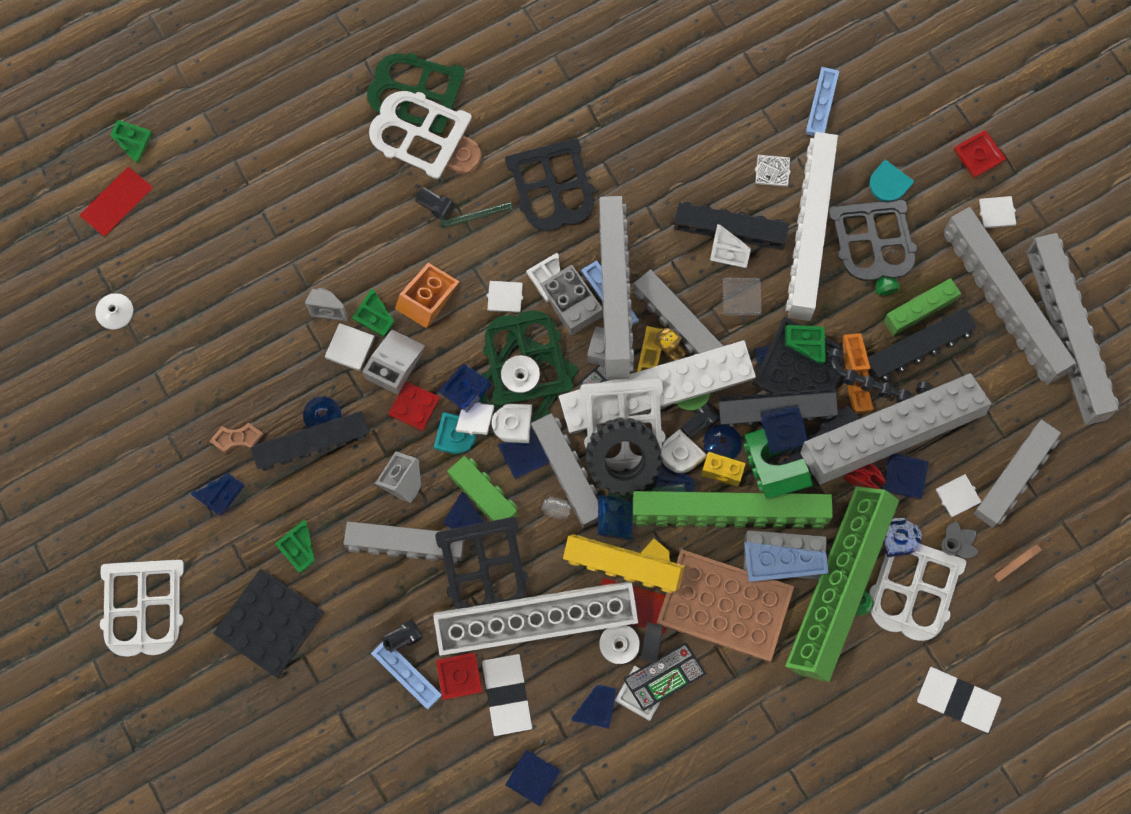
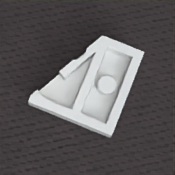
M717 225L710 260L747 268L751 248L724 227Z
M558 253L526 271L546 303L549 302V299L540 283L560 272Z

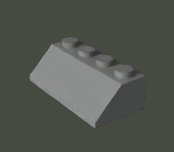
M748 530L745 534V542L826 552V537ZM744 545V563H743V570L748 571V570H747V562H746L745 545ZM821 574L789 578L819 580Z

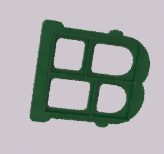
M400 53L390 54L380 60L376 66L375 80L371 82L367 90L368 103L375 112L380 114L382 105L380 95L386 89L391 88L414 94L421 92L426 98L439 101L442 106L452 110L465 75V68L458 65L448 67L417 58L415 53H408L407 55ZM397 63H406L422 68L423 72L418 85L414 87L394 81L389 74L391 67ZM431 72L450 76V81L444 94H438L425 89ZM410 101L402 102L400 108L395 110L397 117L405 122L422 126L425 118L407 113ZM438 114L436 119L433 120L429 131L439 135L443 134L449 118Z
M529 310L520 313L517 317L505 315L496 318L487 327L485 332L486 345L483 347V353L489 358L495 386L493 400L496 406L572 391V380L569 375H566L559 345L561 333L556 330L554 322L545 313ZM532 324L543 325L547 329L550 342L545 345L528 347L525 341L526 328ZM502 330L512 331L517 337L522 356L530 358L531 355L552 352L558 380L536 384L534 388L523 393L504 390L501 370L505 362L500 363L497 359L494 345L496 334Z
M512 331L507 335L506 345L497 357L500 363L505 362L515 346H519L517 337ZM525 335L528 347L541 345ZM552 352L534 355V361L538 366L541 362L545 361L556 368ZM563 358L566 375H569L572 380L578 372V367ZM490 367L487 372H483L480 375V383L476 389L475 398L476 403L494 405V415L504 405L496 406L494 402L487 398L486 390L493 380ZM558 394L545 396L543 402L531 417V423L549 415V407Z

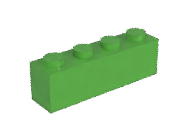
M950 278L889 312L883 322L894 337L956 302L961 292Z
M463 456L447 471L448 476L491 521L516 517L518 515L516 510L518 507L510 499L507 501L503 497L504 492L498 486L494 487L490 483V477L485 472L481 473L477 469L478 465L472 458L468 460Z

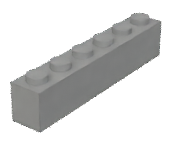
M651 269L634 283V295L646 303L647 309L659 317L658 320L664 327L668 326L682 338L681 341L684 343V348L687 352L696 355L723 347Z
M551 413L532 422V431L583 529L604 519L606 509L602 501H597L595 497L597 492L593 484L589 485L586 478H588L586 470L584 467L580 468L577 463L579 457L575 450L571 451L569 447L571 443L568 436L562 434L560 430L562 426L557 417L554 418Z
M1041 419L973 514L992 528L997 523L1001 525L1007 517L1004 514L1008 508L1011 510L1018 501L1015 497L1018 493L1022 495L1028 487L1026 484L1029 478L1033 479L1039 470L1036 468L1039 463L1043 465L1049 457L1047 454L1049 449H1054L1060 440L1057 438L1061 432Z
M347 522L344 546L349 552L359 553L360 550H364L373 555H379V552H383L392 557H399V554L407 555L406 557L410 559H418V556L426 557V560L438 561V558L444 559L442 549L437 546L435 534L440 531ZM465 540L456 541L450 545L454 563L462 561Z

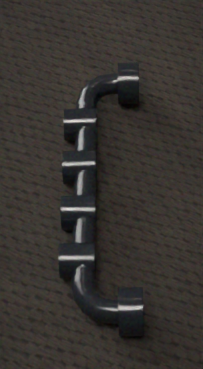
M839 349L829 350L828 360L831 361V367L836 374L844 377L843 382L845 384L854 385L855 382L862 384L861 389L863 391L871 392L873 388L879 390V396L882 398H890V395L897 397V403L917 396L910 394L908 390L893 388L889 383L877 382L873 377L858 375L854 370L842 369L838 363L843 361L844 352ZM918 382L916 392L919 395L932 389V385L928 382Z

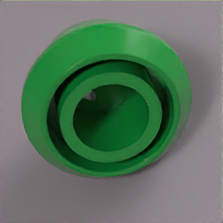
M882 276L875 282V293L880 297L891 295L900 288V283L895 278Z
M866 590L863 593L855 615H866L873 608V597Z

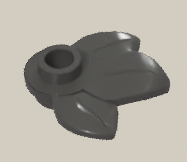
M958 522L950 524L946 529V537L941 543L943 552L951 556L957 554L964 559L976 556L978 550L972 546L976 537V531L970 529L961 530ZM952 543L954 545V549H950L948 547V544Z

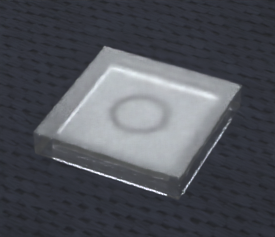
M723 278V315L761 316V278Z

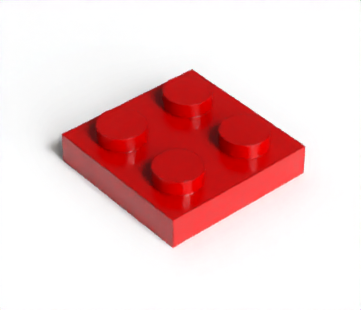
M986 130L955 146L953 149L974 179L1003 163L1006 159Z
M405 381L388 415L423 432L440 397Z
M476 653L436 660L443 700L483 693Z

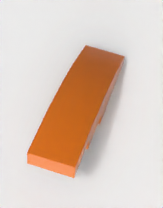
M862 334L843 335L845 370L850 369L856 371L858 375L869 376L868 370L870 365ZM855 382L854 385H847L852 410L856 414L870 413L874 410L870 393L861 389L862 384Z

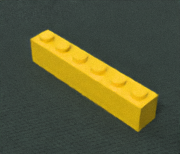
M575 534L568 536L563 559L568 560V563L571 565H586L589 570H603L606 575L613 577L617 575L624 576L626 581L643 582L642 585L653 588L654 585L662 587L661 590L668 593H673V591L680 589L685 566Z

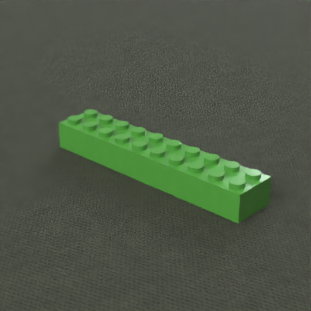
M856 487L827 559L828 573L821 574L785 665L800 676L829 682L899 503V500L886 490Z
M634 491L632 499V523H636L637 526L656 524V526L665 527L668 524H675L677 527H686L687 524H695V527H706L708 524L715 525L718 528L726 527V525H734L736 528H745L746 525H754V528H765L766 525H772L773 528L777 529L785 528V526H793L795 529H803L805 526H813V529H824V526H827L832 519V494H782L766 499L764 493Z

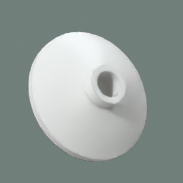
M107 295L99 301L96 307V318L107 329H120L131 321L134 312L133 305L124 295ZM112 307H116L115 311L110 312Z
M522 355L508 359L501 370V378L504 385L509 390L518 393L527 392L534 388L540 376L539 367L536 362ZM523 374L524 378L519 379L517 378V375Z
M627 625L607 628L600 638L601 653L612 663H627L638 653V635ZM622 642L623 647L619 649L615 644Z

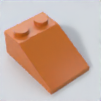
M427 263L399 294L395 309L427 328L437 317L460 281L432 264Z

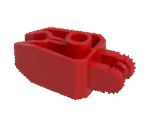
M872 463L843 475L844 480L864 488L880 489L871 479L881 485L886 481L880 470Z

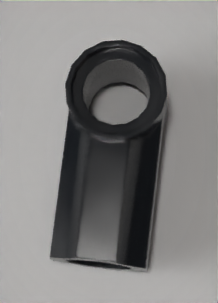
M424 187L419 190L415 199L416 203L430 210L440 220H445L455 206L449 198L445 196L440 197Z
M706 403L696 411L693 417L683 423L680 428L687 437L692 439L705 428L708 429L717 423L720 416L709 403Z
M412 619L401 625L397 630L385 635L382 641L385 650L392 653L406 645L411 646L417 643L424 636Z

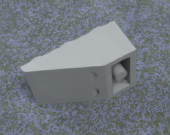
M573 265L568 266L540 283L560 321L571 336L603 317V308Z
M391 330L363 370L365 379L399 395L425 345Z

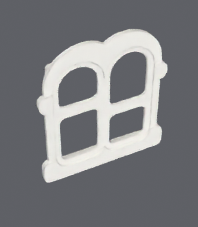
M399 91L389 95L384 100L380 108V115L370 125L369 136L372 144L378 150L384 152L387 158H398L425 170L428 176L439 179L472 117L470 113L459 110L456 112L430 101L421 92L414 94L408 91ZM410 101L429 109V113L421 127H416L397 117L395 110L399 103ZM438 114L456 122L448 138L444 139L428 131L435 116ZM397 126L408 132L400 148L396 149L383 142L382 133L385 128ZM415 136L423 137L442 146L433 164L407 153V149Z
M660 378L581 385V398L585 401L588 434V437L584 440L585 447L591 441L590 436L592 433H597L595 397L616 395L619 402V418L623 417L625 421H628V418H633L637 423L639 421L642 423L650 422L653 434L656 436L662 450L665 433L661 431L659 395L662 394L663 385ZM648 392L651 400V412L645 415L629 416L627 414L626 396L632 393ZM625 441L621 442V451L616 457L605 459L611 469L622 471L626 468H634L640 462L642 456L634 454L630 450L629 442Z
M889 534L884 543L886 554L876 585H873L869 591L874 601L871 615L874 621L887 631H901L906 637L917 641L929 640L941 631L944 622H947L950 618L948 608L958 575L964 572L966 561L954 555H947L942 551ZM898 550L919 558L910 587L888 579L895 553ZM928 561L950 569L945 588H938L922 581ZM884 589H890L907 596L905 607L899 615L891 616L882 610L880 602ZM920 590L941 598L936 619L932 625L927 627L919 626L912 618V609L917 593Z
M182 560L111 563L101 566V578L105 583L104 618L100 621V628L104 630L105 643L112 652L124 657L135 656L141 652L147 655H159L173 647L179 636V627L184 622L183 616L180 614V577L184 574V562ZM149 574H170V594L161 597H147L146 577ZM136 575L138 577L137 606L135 608L115 609L113 606L114 578L116 576ZM168 604L170 606L169 632L162 639H152L146 633V607L149 605ZM136 616L137 632L134 638L125 642L116 639L113 633V619L115 617Z

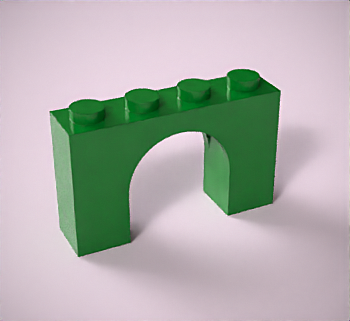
M765 429L745 434L746 443H743L746 454L750 453L748 455L750 466L755 467L752 468L755 480L759 479L757 481L759 491L764 492L766 499L812 486L809 470L804 459L778 466L767 464L765 462L771 456L787 450L771 453Z

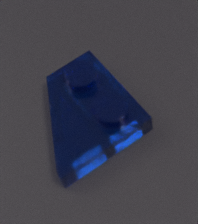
M461 492L443 525L454 529L483 523L484 521L465 493Z

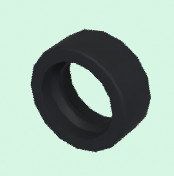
M647 623L641 660L657 663L662 625Z

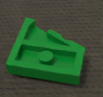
M117 120L110 136L136 164H139L153 133L150 130Z
M372 288L352 317L353 321L383 338L387 336L395 323Z
M787 325L785 327L786 346L819 364L825 363V327Z
M305 520L275 543L300 574L316 562L308 525Z

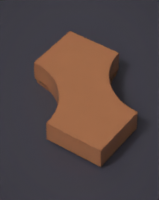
M247 423L244 427L236 430L221 427L212 437L210 443L226 454L235 447H247L250 449L251 446L257 445L265 435L253 425Z
M1038 545L1033 546L995 574L994 577L1000 582L1042 551V549Z

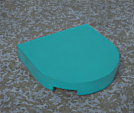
M884 160L872 174L869 185L871 194L877 200L885 202L899 200L913 185L914 181L887 160Z
M443 412L433 449L454 455L466 453L475 444L476 434L470 435V433L456 432L459 416Z

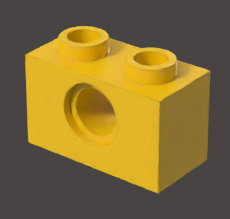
M708 452L701 476L738 487L746 463Z

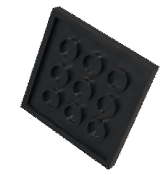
M783 317L752 384L768 393L835 388L840 376L833 371L831 361L828 360V354L830 349L843 351V346L825 338V363L819 364L786 346L785 327L787 325L800 324ZM844 358L841 363H838L842 369L845 367Z
M260 569L213 634L278 679L325 613Z

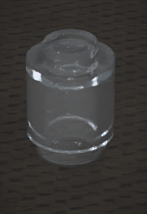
M549 496L548 499H544L542 510L545 511L544 515L561 520L563 518L568 519L572 504L567 503L568 501Z

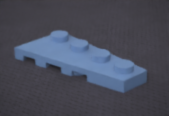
M744 542L749 582L828 573L826 552Z

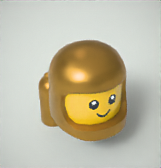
M664 328L659 331L656 336V343L672 361L680 360L681 357L683 358L688 353L680 345L682 338L670 328Z

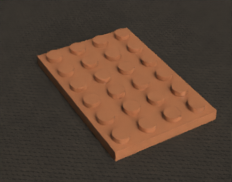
M681 549L677 564L684 565L685 569L680 589L673 591V593H666L657 624L771 662L794 586L773 579L749 582L748 571Z

